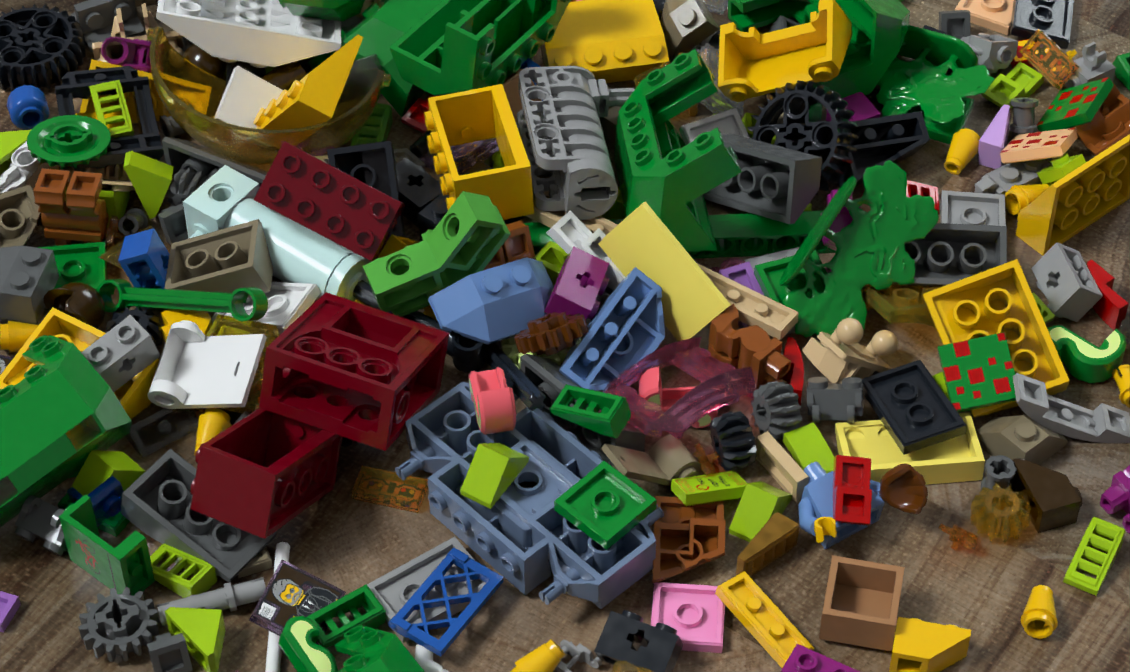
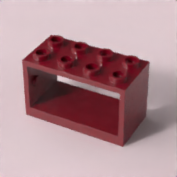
M285 141L254 198L256 202L370 261H374L379 257L406 206L404 203Z
M262 408L256 409L253 413L220 432L198 448L195 456L197 463L196 477L190 488V493L193 495L190 509L266 539L333 490L343 436Z

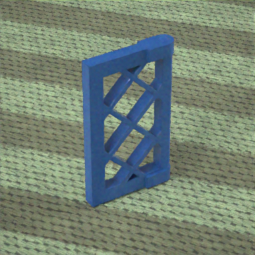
M452 548L412 597L388 622V625L393 631L413 640L441 657L501 586L504 577L469 558L468 555L458 549ZM453 564L464 571L462 574L444 576ZM481 579L486 582L478 593H473L470 580ZM466 581L468 594L447 596L445 584ZM441 585L443 598L422 601L434 586ZM470 602L457 618H452L449 605ZM445 606L448 619L426 622L424 609ZM414 610H420L422 623L411 624L406 619ZM449 627L439 640L428 632L431 629Z

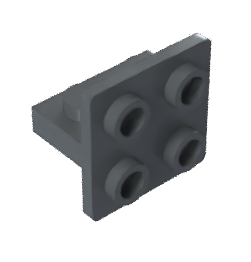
M88 0L74 5L75 12L71 15L80 23L90 52H93L92 43L102 42L106 38L111 37L114 16H117V8H121L126 38L145 35V29L137 17L135 0Z

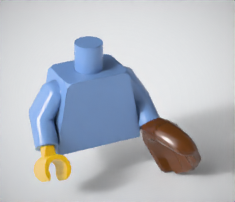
M813 462L804 468L803 471L809 476L808 484L804 487L801 501L798 504L799 526L802 530L815 536L816 542L821 543L824 549H827L867 527L866 525L839 523L833 519V471L826 473L818 462ZM904 463L889 470L882 476L880 482L870 479V489H872L870 525L879 521L885 502L906 513L915 515L921 513L928 500V489L925 486L926 482L923 475L911 465Z

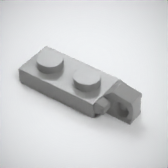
M1042 159L1005 164L987 173L981 178L982 180L975 183L974 193L1005 195L1014 185L1040 184L1042 182L1037 173L1049 166L1050 163Z

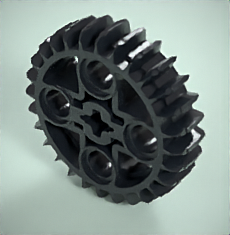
M36 4L32 8H25L23 5L22 9L14 10L11 7L10 12L7 14L2 11L0 12V86L2 90L11 87L13 91L23 85H32L38 88L46 86L50 89L53 83L61 85V79L67 72L78 71V66L83 65V58L86 56V42L80 23L76 21L74 16H69L65 10L60 12L56 6L50 10L47 4L42 8H37Z
M797 81L796 85L786 83L785 89L775 88L776 97L766 95L768 101L766 106L758 104L762 112L760 115H751L757 122L755 126L747 127L748 130L754 132L753 138L750 139L771 144L773 137L776 135L777 139L774 145L818 157L821 154H829L821 166L819 187L820 190L828 191V182L838 183L837 173L847 174L843 169L844 163H853L848 157L849 152L857 151V148L851 146V140L858 139L859 137L851 134V130L857 127L858 124L849 121L854 112L846 109L848 102L840 99V94L831 91V88L828 86L819 85L812 81L808 83ZM805 102V109L800 114V107ZM822 105L831 116L832 120L830 122L821 121ZM783 113V124H776L778 118ZM833 131V139L828 143V135Z

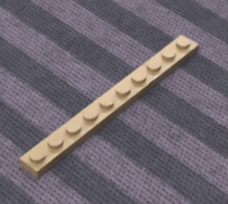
M545 191L544 195L546 198H550L549 191ZM534 205V214L526 216L551 228L566 215V212L543 211ZM601 216L580 220L592 233L600 228L605 235L609 234L618 225ZM698 264L731 305L734 304L738 309L739 321L749 326L757 325L765 330L769 336L775 337L778 340H781L798 322L799 312Z

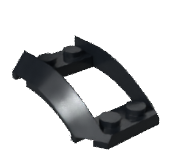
M130 66L67 72L64 75L61 86H55L59 116L75 115L73 98H92L89 89L91 85L120 80L123 93L133 92L140 134L112 137L111 147L107 148V154L100 156L98 161L90 160L88 165L78 164L74 168L76 171L86 172V168H105L109 165L124 164L125 154L129 151L137 152L158 161L164 155L154 114L148 76L139 77L137 70ZM114 89L98 93V96L108 94L115 95L116 90Z

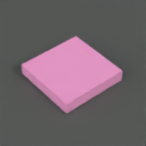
M666 582L654 583L651 626L655 627L657 623H663L676 629V635L680 637L683 643V651L722 653L725 604L715 594L717 586Z

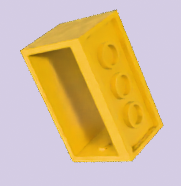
M498 84L428 98L429 111L424 112L427 130L432 132L427 136V143L430 154L436 153V156H433L436 174H442V177H439L443 196L449 195V198H446L447 210L450 209L462 191L489 196L492 204L497 206L503 220L534 214L531 165L503 85ZM496 138L505 167L459 176L450 146Z

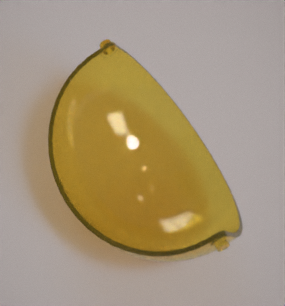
M163 27L149 28L147 32V40H151L150 63L153 81L157 93L171 117L186 133L205 147L223 156L246 163L272 165L284 141L314 157L327 155V149L340 148L350 141L367 123L375 110L383 86L389 87L391 81L390 74H386L384 70H378L368 93L356 99L338 101L332 118L327 122L283 130L241 127L214 119L226 89V81L200 69L179 54L167 40Z

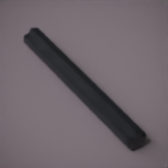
M496 343L485 344V361L492 369L500 367L504 370L508 387L513 389V392L529 410L534 411L536 408L544 409L546 405L543 401L546 397Z

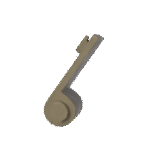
M669 434L659 439L648 452L610 444H604L601 448L614 464L612 467L627 478L671 486L672 479L698 476L701 469L697 459L674 434Z

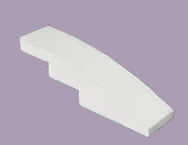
M571 210L546 232L568 255L573 246L608 262L609 266L605 276L610 278L607 286L612 290H615L626 278L598 245L606 235L600 228L592 233Z

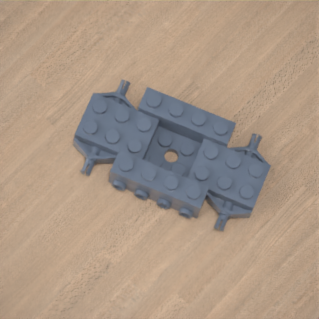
M461 382L405 421L410 459L395 468L398 477L405 480L415 471L421 469L433 473V475L428 477L430 513L524 595L549 578L552 570L554 582L539 592L542 602L545 601V604L549 605L562 593H567L571 596L592 601L597 607L602 609L653 569V560L656 558V539L650 526L664 516L663 510L657 504L653 512L608 550L554 510V501L603 462L597 452L590 451L581 444L572 432L565 431L560 427L549 413L542 412L538 408L531 411L526 407L516 414V426L512 431L485 435L478 427L469 383ZM513 392L514 400L519 399L518 396ZM501 443L529 457L527 465L491 509L461 495L460 492L478 444ZM524 481L537 484L533 488H523L520 486Z

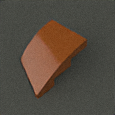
M1115 84L1091 122L1070 127H1076L1078 139L1094 157L1130 134V100L1120 93Z
M654 496L657 499L658 507L663 510L664 516L653 523L652 532L656 539V558L653 560L652 583H658L725 555L726 520H724V501L685 506L678 497Z

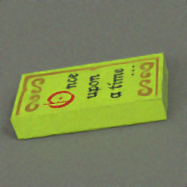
M735 471L672 479L671 491L685 506L739 499L743 495L747 482Z

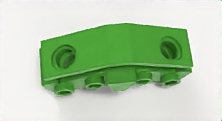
M462 191L435 229H428L426 233L421 234L423 241L414 245H408L402 250L385 257L377 258L363 265V269L380 309L385 312L391 311L392 314L403 317L429 306L428 298L470 274L483 271L511 234L497 206L492 204L489 196Z

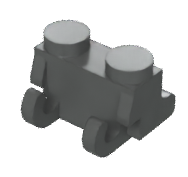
M825 377L809 378L807 407L808 415H812L813 422L841 420L847 421V423H855L856 416H863L862 379L847 377L842 379V383H828V379Z
M35 495L29 496L15 523L18 527L14 533L31 543L34 542L36 537L45 541L43 547L58 556H62L64 551L68 552L59 518L64 509L49 504Z

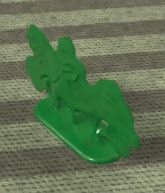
M909 25L897 55L915 60L903 61L896 56L877 84L881 90L876 94L878 103L884 106L881 109L883 117L906 114L913 106L920 105L926 118L938 123H947L964 114L965 104L962 101L963 97L985 93L995 79L989 76V70H987L986 65H978V58L975 52L961 39ZM948 69H952L953 73L950 76H947L946 73Z
M891 160L886 161L883 166L875 165L866 168L863 175L865 191L862 198L849 199L857 182L854 176L850 177L841 186L783 272L779 282L780 286L789 284L802 268L806 271L805 287L792 290L787 293L783 300L785 306L799 312L798 322L795 324V334L802 335L805 338L813 334L819 335L821 331L832 335L839 322L845 318L858 320L862 324L864 331L867 308L861 289L865 285L870 284L876 290L890 288L895 282L900 285L914 283L915 260L905 251V243L916 239H924L938 223L939 216L938 211L935 210V203L932 197L914 195L908 198L906 196L907 173ZM862 204H867L871 210L866 212L859 207ZM843 206H845L853 220L850 225L835 233L829 227ZM823 236L835 243L837 248L836 254L830 262L817 265L811 260L810 256ZM827 267L831 269V272L825 275L821 269ZM816 272L823 278L825 290L821 294L817 292L813 281L817 280V277L814 276ZM808 288L812 290V298L807 297L805 294Z

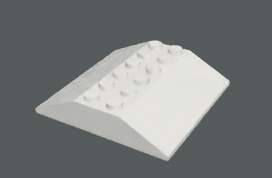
M158 0L156 13L158 20L211 56L218 57L224 62H247L257 68L276 67L333 52L341 48V21L294 16L287 7L283 8L279 0Z

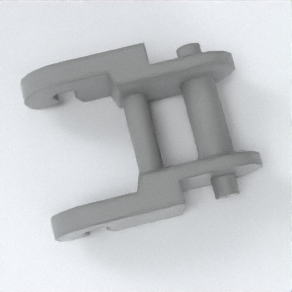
M563 639L560 642L561 649L565 654L573 658L567 664L560 661L554 670L557 672H572L569 669L577 661L580 663L585 662L597 669L601 666L602 662L599 657L593 659L592 651L579 643L575 646L572 642Z

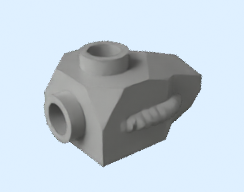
M978 33V36L971 35L961 38L975 52L978 58V65H986L989 73H998V69H1006L1016 56L1019 42L1000 34L989 35L986 33Z

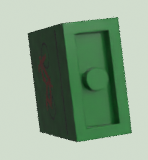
M85 494L77 502L69 505L59 516L70 560L109 589L115 588L117 594H122L124 589L128 587L130 588L131 595L134 596L139 591L143 592L155 581L146 537L135 530L115 548L102 540L99 536L89 496Z

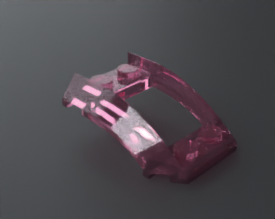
M701 336L673 342L655 350L614 378L605 387L603 392L626 397L631 411L628 423L644 434L661 437L662 432L666 431L675 438L680 439L683 437L684 431L710 412L739 402L742 395H746L751 399L754 398L753 393L757 388L751 366L735 369L734 366L728 363L720 362L712 357L708 350L699 347ZM669 365H675L702 382L680 398L666 412L661 410L660 405L647 401L639 396L635 389L630 387L648 369L658 366L663 368Z

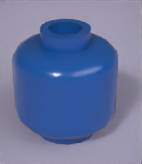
M23 85L14 89L8 96L7 108L11 121L16 127L30 130L49 118L50 110L45 94L38 87Z

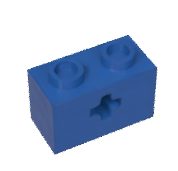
M155 229L125 236L118 262L133 286L164 289L170 254Z

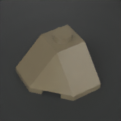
M665 0L660 23L665 37L669 61L672 63L678 53L688 52L718 31L719 27L703 0Z
M30 184L0 194V248L25 246L41 216V212H38L39 206L35 204L34 192Z
M1025 415L994 417L976 430L981 448L991 456L1003 455L1011 460L1021 458L1038 465L1068 443V440L1061 434L1043 427Z

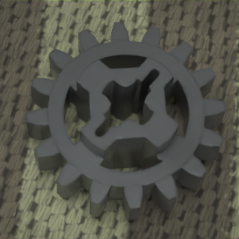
M128 587L124 589L122 594H117L115 588L110 589V596L105 598L104 595L99 593L97 594L98 603L87 602L85 604L87 613H82L79 616L81 625L78 626L86 650L93 649L96 658H100L106 653L109 662H113L116 655H122L123 660L128 661L130 652L134 651L138 656L142 655L141 646H147L148 643L153 642L152 636L159 635L158 623L160 620L158 611L155 609L152 599L145 600L142 591L132 596ZM118 621H121V628H118Z

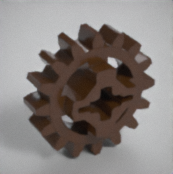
M552 312L527 323L529 329L520 331L519 334L515 335L514 339L519 353L536 352L537 356L542 354L548 356L574 346V339L588 333V327L583 314L580 315L578 313L571 316V314L566 315V312Z

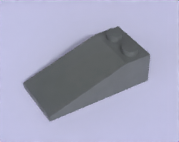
M29 246L0 248L1 319L33 324L38 323L45 309L44 295L49 290L54 289L59 279L53 250Z
M169 449L122 493L120 514L158 542L208 562L215 567L217 576L231 582L276 537L277 532L263 539L191 510L193 495L190 493V488L196 477L197 469L172 449Z

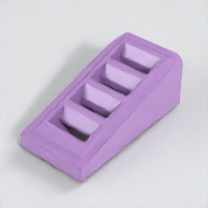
M1004 104L980 138L978 149L979 165L993 169L1003 165L1000 152L1006 147L1010 129L1009 105Z

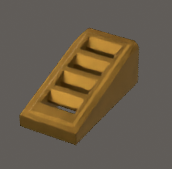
M779 512L774 513L737 557L736 575L745 571L751 577L790 551L798 543L799 524Z

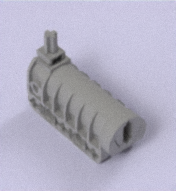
M579 66L529 67L519 72L518 90L523 109L517 113L516 125L531 165L533 202L535 207L543 211H565L566 214L571 210L579 220L592 219L604 214L615 203L618 195V186L599 117H608L609 107L623 106L635 89H608L605 79L596 80L592 72ZM531 80H534V82L537 84L535 86H531ZM531 99H541L543 101H533ZM546 175L549 176V178H539L537 176ZM545 191H549L550 198H546L544 195Z

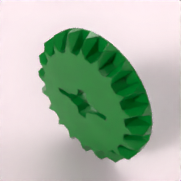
M63 115L37 124L28 134L27 146L31 156L38 158L39 163L48 162L50 167L60 165L62 169L66 166L76 168L78 164L88 165L90 160L98 161L100 156L107 154V148L111 147V135L108 128L94 118L81 115Z

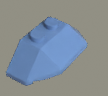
M526 257L470 274L430 296L428 301L441 329L449 332L454 331L464 337L488 345L519 334L520 331L529 329L527 325L529 321L547 314L544 310L554 286L543 262Z
M633 268L587 325L588 333L582 334L583 336L579 337L575 345L570 348L559 372L585 389L595 391L628 389L665 338L664 313L661 301L662 288L639 269Z

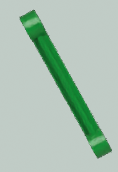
M110 279L101 282L97 288V292L102 296L105 303L106 312L124 311L125 306L129 309L131 306L137 307L139 305L140 307L231 313L238 321H256L263 318L268 309L267 297L257 287L238 288L232 293L132 287L127 280ZM116 288L119 291V302L117 305L113 303L111 295H114ZM249 295L253 300V310L250 315L246 313L243 306Z

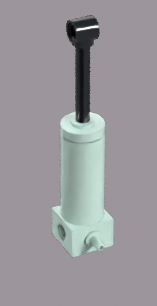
M224 165L183 201L188 239L259 219L262 223L273 265L272 276L287 283L317 284L321 293L316 300L327 292L351 301L357 298L369 306L381 310L363 269V265L372 261L256 202L254 198L260 186L258 182ZM418 310L403 316V318L448 332L449 338L446 354L452 357L453 364L459 371L470 373L471 371L476 372L483 368L486 360L484 343L469 339L454 331L443 330L440 328L438 321Z

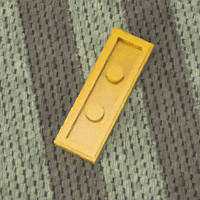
M745 571L717 586L715 594L781 668H783L797 644L814 651V647Z

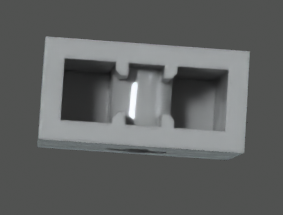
M1056 242L1031 268L1037 279V287L1044 293L1049 302L1048 308L1058 318L1064 317L1078 322L1103 297L1080 252Z
M131 315L81 352L107 382L113 392L160 357L149 333Z

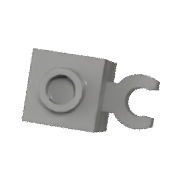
M1095 42L1085 45L1082 49L1083 57L1072 61L1077 69L1064 83L1066 88L1109 77L1113 82L1116 67L1107 60L1105 51L1100 53L1097 50L1095 51Z

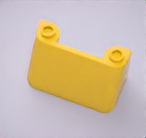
M820 0L818 6L819 13L816 11L811 12L809 23L760 34L755 27H750L749 32L739 31L736 29L737 25L734 22L720 25L718 88L730 100L742 102L748 98L774 93L775 88L785 89L786 83L796 85L797 81L817 83L832 80L840 72L852 37V23L835 0Z

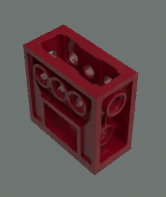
M325 292L266 347L259 408L386 451L406 429L405 421L423 410L439 393L449 333Z

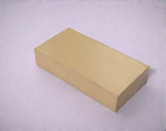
M768 431L759 435L756 438V459L785 492L792 494V500L797 504L801 501L809 476Z

